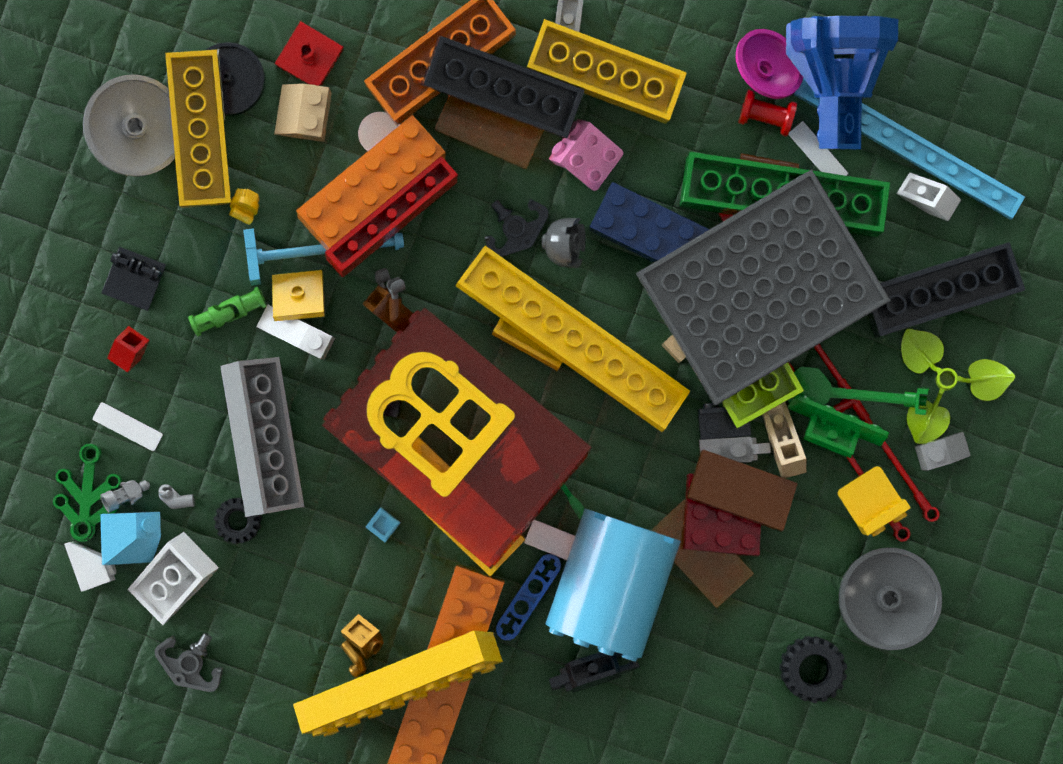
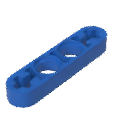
M545 554L539 559L497 623L496 632L501 639L511 640L517 636L559 573L561 563L557 556ZM552 558L555 560L554 565L556 569L554 571L550 569L547 572L546 576L550 577V579L546 582L542 576L535 574L538 569L542 573L545 568L543 561H549ZM538 579L542 582L543 588L539 593L529 591L528 584L531 580ZM519 600L526 601L529 605L528 612L525 614L516 613L514 610L515 603ZM509 612L514 617L522 619L520 624L515 620L512 625L514 630L512 634L508 632L504 635L502 633L503 628L501 624L507 625L511 620V617L507 616Z

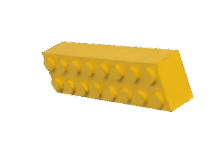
M472 631L297 702L293 706L302 734H312L313 737L324 734V737L338 733L339 727L346 726V728L360 724V719L368 717V719L381 716L384 709L390 708V710L401 708L405 706L404 701L423 699L428 696L427 692L435 690V692L446 690L450 688L449 683L458 681V683H462L472 679V674L481 672V674L491 672L496 669V664L503 661L493 632Z

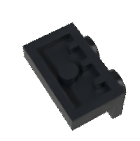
M713 403L703 404V409L697 410L700 440L751 435L750 421L736 428L725 407L718 408V404L714 406Z

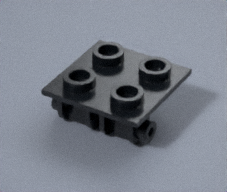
M119 247L117 253H113L110 261L113 264L101 293L149 311L166 264Z

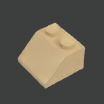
M309 84L282 85L275 135L324 142L332 96L329 87Z

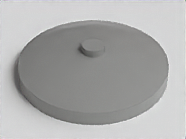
M124 75L109 80L92 95L84 112L83 133L91 153L103 166L121 175L139 177L156 173L175 159L169 89L155 79L142 75Z

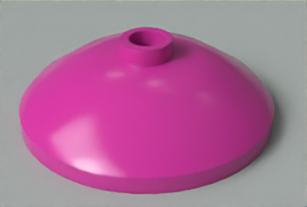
M756 29L748 32L739 41L736 48V64L741 76L753 90L769 98L782 99L792 95L800 87L803 76L786 55L785 37L771 30Z

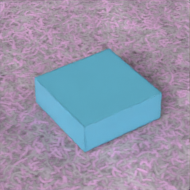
M381 507L367 524L366 528L386 542L401 522Z

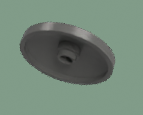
M880 548L860 556L847 569L839 588V608L849 630L862 642L879 649L900 650L919 643L933 630L941 613L942 592L937 576L922 558L912 552L899 548Z

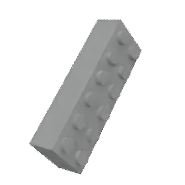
M279 357L237 361L220 366L245 517L304 507Z

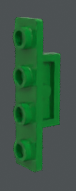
M794 396L787 407L789 410L810 418L804 440L848 458H851L854 454L858 438L881 446L889 435V432L883 430L878 425L865 423L856 416L843 414L829 405H821L814 402L807 396Z

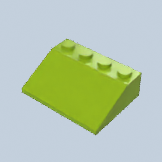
M787 362L722 401L736 428H739L804 390Z

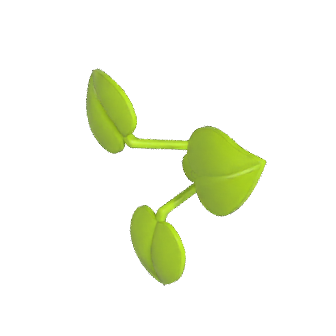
M910 328L906 329L903 335L901 353L905 365L908 369L918 374L924 373L930 367L938 374L936 384L940 388L933 404L927 401L926 406H920L928 408L926 415L915 414V408L912 407L908 410L907 424L917 444L934 441L947 430L950 424V413L946 408L937 406L944 391L953 389L958 381L971 383L970 390L976 398L983 401H991L1001 396L1015 379L1013 372L1006 366L988 359L978 360L970 365L968 369L970 378L957 376V373L950 368L941 370V368L934 365L942 359L944 353L943 344L937 336L929 332Z

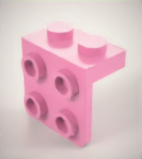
M577 119V121L572 123L568 137L563 138L562 141L554 146L549 160L555 165L566 168L588 188L596 191L623 156V151L590 122Z

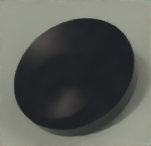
M219 43L206 49L219 50L224 115L234 116L250 110L259 101L265 88V72L260 60L250 49L237 43Z

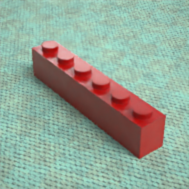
M440 156L325 252L326 260L342 278L345 277L457 183L458 174Z

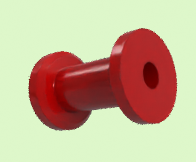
M748 89L738 123L744 125L749 118L781 127V135L787 137L795 116L797 103L790 102L787 108L754 99V91Z

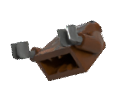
M386 268L377 270L374 276L378 286L364 301L363 305L400 336L406 333L410 338H415L420 333L422 327L415 322L417 316L402 304V297L398 296L399 292L406 289L404 281L399 277L391 279Z

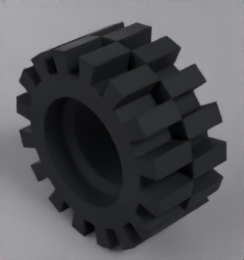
M232 498L223 502L220 508H217V514L214 516L216 523L214 527L219 532L217 534L223 537L226 542H232L233 544L244 543L255 537L261 528L262 516H248L246 527L240 531L234 530L229 525V516L234 511L245 513L243 499Z

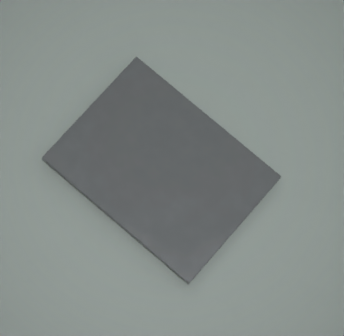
M812 169L636 273L714 406L890 301Z

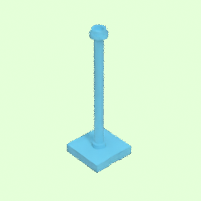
M254 229L243 230L251 286L261 285L259 264H264V261L322 255L326 252V249L321 244L262 251V249L256 248ZM396 233L379 248L394 246L395 250L403 248V234Z

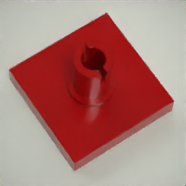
M300 21L276 60L275 65L306 84L322 86L344 47Z

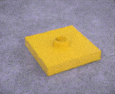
M322 270L272 275L274 322L325 317Z

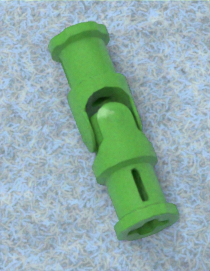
M257 286L254 287V291L242 296L236 295L219 305L209 307L206 312L197 316L190 315L188 318L193 331L199 337L202 335V332L208 329L222 327L225 322H232L247 316L248 312L261 306L265 308L267 304L260 288ZM233 305L239 310L237 314L234 312Z

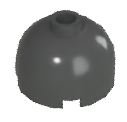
M580 218L559 219L551 224L547 233L542 237V248L546 249L549 259L560 267L578 268L583 259H578L580 250L585 252L586 247L584 224L578 223L581 220Z

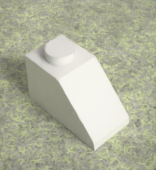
M913 173L908 174L897 192L900 197L926 213L949 221L961 201L948 186Z
M76 541L64 544L81 592L116 580L114 574H116L115 565H102V553Z

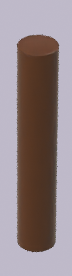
M743 153L740 155L741 160L799 168L798 163Z

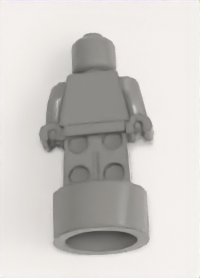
M134 480L121 482L120 486L122 488L101 494L100 497L106 511L110 513L127 501L131 502L130 505H133L134 502L142 498V492L149 489L150 483L146 480L140 482L139 485Z

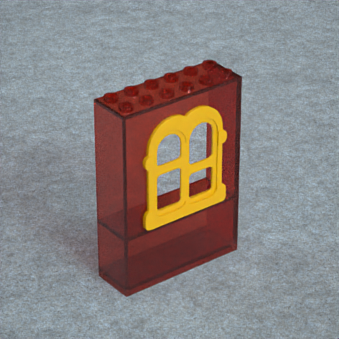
M424 307L421 312L419 310L414 312L408 320L410 325L404 331L399 330L391 340L393 344L387 351L383 349L374 360L376 364L371 370L365 369L357 379L359 381L358 385L353 390L349 388L340 399L342 403L337 409L332 408L323 418L325 423L322 426L492 570L589 456L591 446ZM426 367L433 368L459 389L458 395L442 413L434 411L413 392L411 386L412 378L418 370ZM396 400L410 403L421 413L420 419L404 437H398L385 425L383 419L384 410L387 405ZM467 400H473L491 416L489 423L473 440L467 439L450 423L451 418ZM429 424L436 425L463 449L462 454L445 473L439 472L412 448L413 442Z

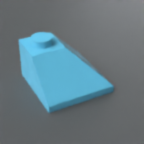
M160 512L101 514L102 565L151 562L154 559L161 538Z

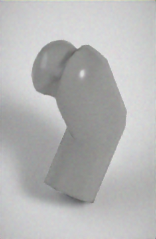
M164 484L159 488V498L169 508L178 509L195 506L193 494L180 496L168 484Z

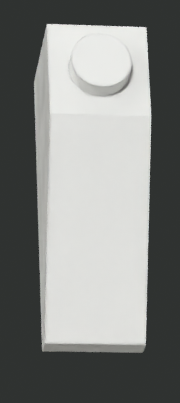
M267 305L256 326L322 360L325 359L335 340L331 335L298 319L274 322L273 307Z

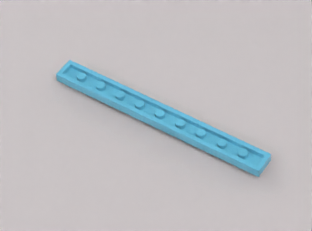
M803 78L800 87L795 91L794 95L818 108L820 98H815L814 91ZM862 103V135L1006 218L1013 219L1025 198L1023 195Z

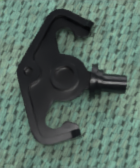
M530 199L527 206L530 211H537L539 218L526 222L521 216H511L513 210L506 209L499 200H496L491 207L498 214L497 217L499 219L497 221L499 223L504 221L503 232L508 240L503 248L497 249L494 244L496 240L492 236H486L484 238L487 247L501 257L531 248L548 218L547 208Z

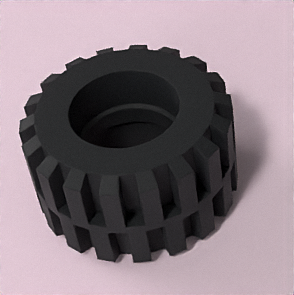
M805 636L801 640L798 638L794 641L793 645L789 644L786 648L787 652L782 654L781 659L783 660L782 664H780L782 672L780 675L788 690L801 700H807L811 703H817V701L825 702L828 701V697H835L837 695L835 692L838 689L842 690L844 686L842 682L847 678L845 674L847 664L844 662L843 659L845 658L838 648L829 641L816 636ZM810 655H820L827 664L826 674L819 682L808 684L799 675L800 664Z

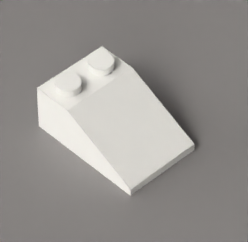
M183 532L167 542L128 590L164 625L210 579L219 567Z

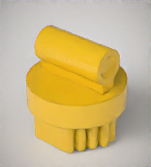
M237 189L235 196L231 199L229 215L250 225L259 209L258 194L249 189Z

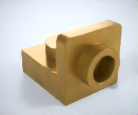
M359 614L341 630L342 636L357 647L366 660L376 654L384 643L380 631Z

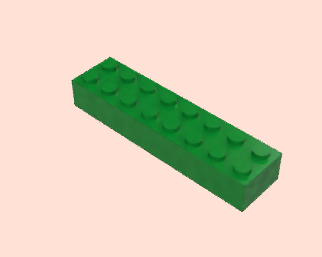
M689 152L685 163L679 207L735 215L809 170ZM813 171L850 233L878 237L884 232L890 182Z

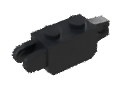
M598 652L565 664V668L559 670L561 675L550 678L549 683L552 691L565 687L566 692L572 691L575 693L621 678V674L638 669L640 666L638 661H632L619 666L617 659L622 658L621 653L614 652V655L610 656Z

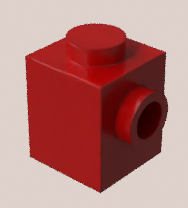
M128 326L114 340L107 359L126 372H129L142 359L149 339Z

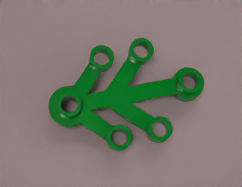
M85 444L79 451L80 459L85 463L82 490L72 479L73 475L70 470L60 469L55 476L57 482L63 484L80 505L78 515L69 505L70 499L67 495L58 494L53 498L54 507L60 509L71 522L70 533L72 537L80 542L89 541L94 537L96 525L101 522V514H113L119 511L118 508L108 513L103 505V508L90 516L91 506L101 499L100 495L119 488L122 482L120 475L110 474L107 476L106 481L93 491L95 464L102 455L101 449L95 444ZM90 449H93L96 452V455L93 459L88 457V451ZM62 472L68 474L66 481H62L60 478ZM112 477H116L118 479V484L116 486H112L110 484V479ZM59 497L65 499L63 506L58 505L57 500ZM82 524H85L88 528L85 534L80 532Z

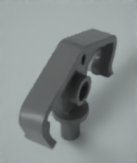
M203 633L198 642L190 645L192 650L183 652L178 659L166 655V649L174 647L176 643L174 635L156 647L155 656L175 685L206 692H213L220 686L224 668H215L211 672L213 679L210 682H206L200 675L203 666L202 656L206 657L208 654L206 647L212 640L209 634Z

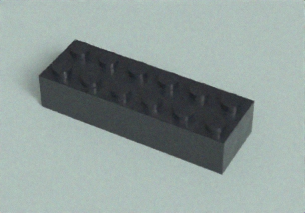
M443 36L437 38L421 84L424 87L561 138L568 137L584 90Z
M1010 242L880 283L890 301L869 313L868 318L874 337L878 338L1025 291Z

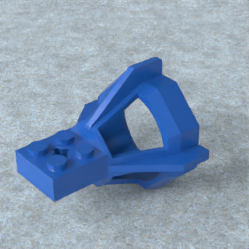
M812 16L811 18L797 19L787 24L786 55L814 91L815 98H820L817 108L819 116V130L817 132L819 149H861L862 99L871 98L888 51L894 50L898 41V19L881 16ZM851 54H854V58H853V59H848V58L835 59V58H834V55H851Z

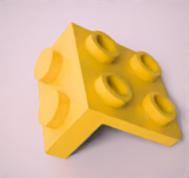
M878 466L865 472L840 488L837 492L840 500L862 534L867 536L871 534L874 537L886 529L885 524L892 520L894 523L902 520L907 516L906 511L911 508L906 499L899 497L883 470Z

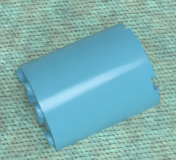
M585 508L545 623L550 627L549 632L562 637L564 634L574 637V643L587 648L589 644L596 645L599 652L610 656L617 652L622 654L621 657L635 662L637 658H642L681 541Z

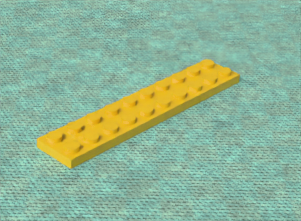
M487 246L483 247L456 284L457 288L661 432L666 429L690 393L689 389Z

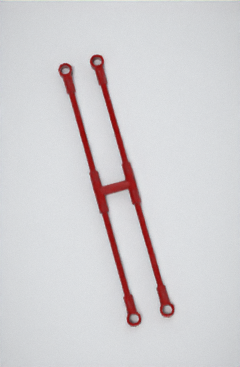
M820 344L814 346L837 380L838 387L851 389L846 379L841 377ZM789 363L791 369L793 370V372H795L794 368H793L792 365ZM844 399L833 406L836 411L841 413L852 406L861 420H864L865 423L873 424L869 418L870 415L860 400ZM884 442L881 447L913 492L914 499L923 511L924 519L929 522L936 521L939 518L938 509L932 507L922 491L917 489L888 444ZM853 455L851 458L846 457L859 476L864 474ZM932 509L935 512V516L929 519L927 512ZM892 520L889 522L894 530L896 540L907 541L909 539L910 531L902 526L900 521L894 523ZM904 529L906 536L901 539L898 537V531Z

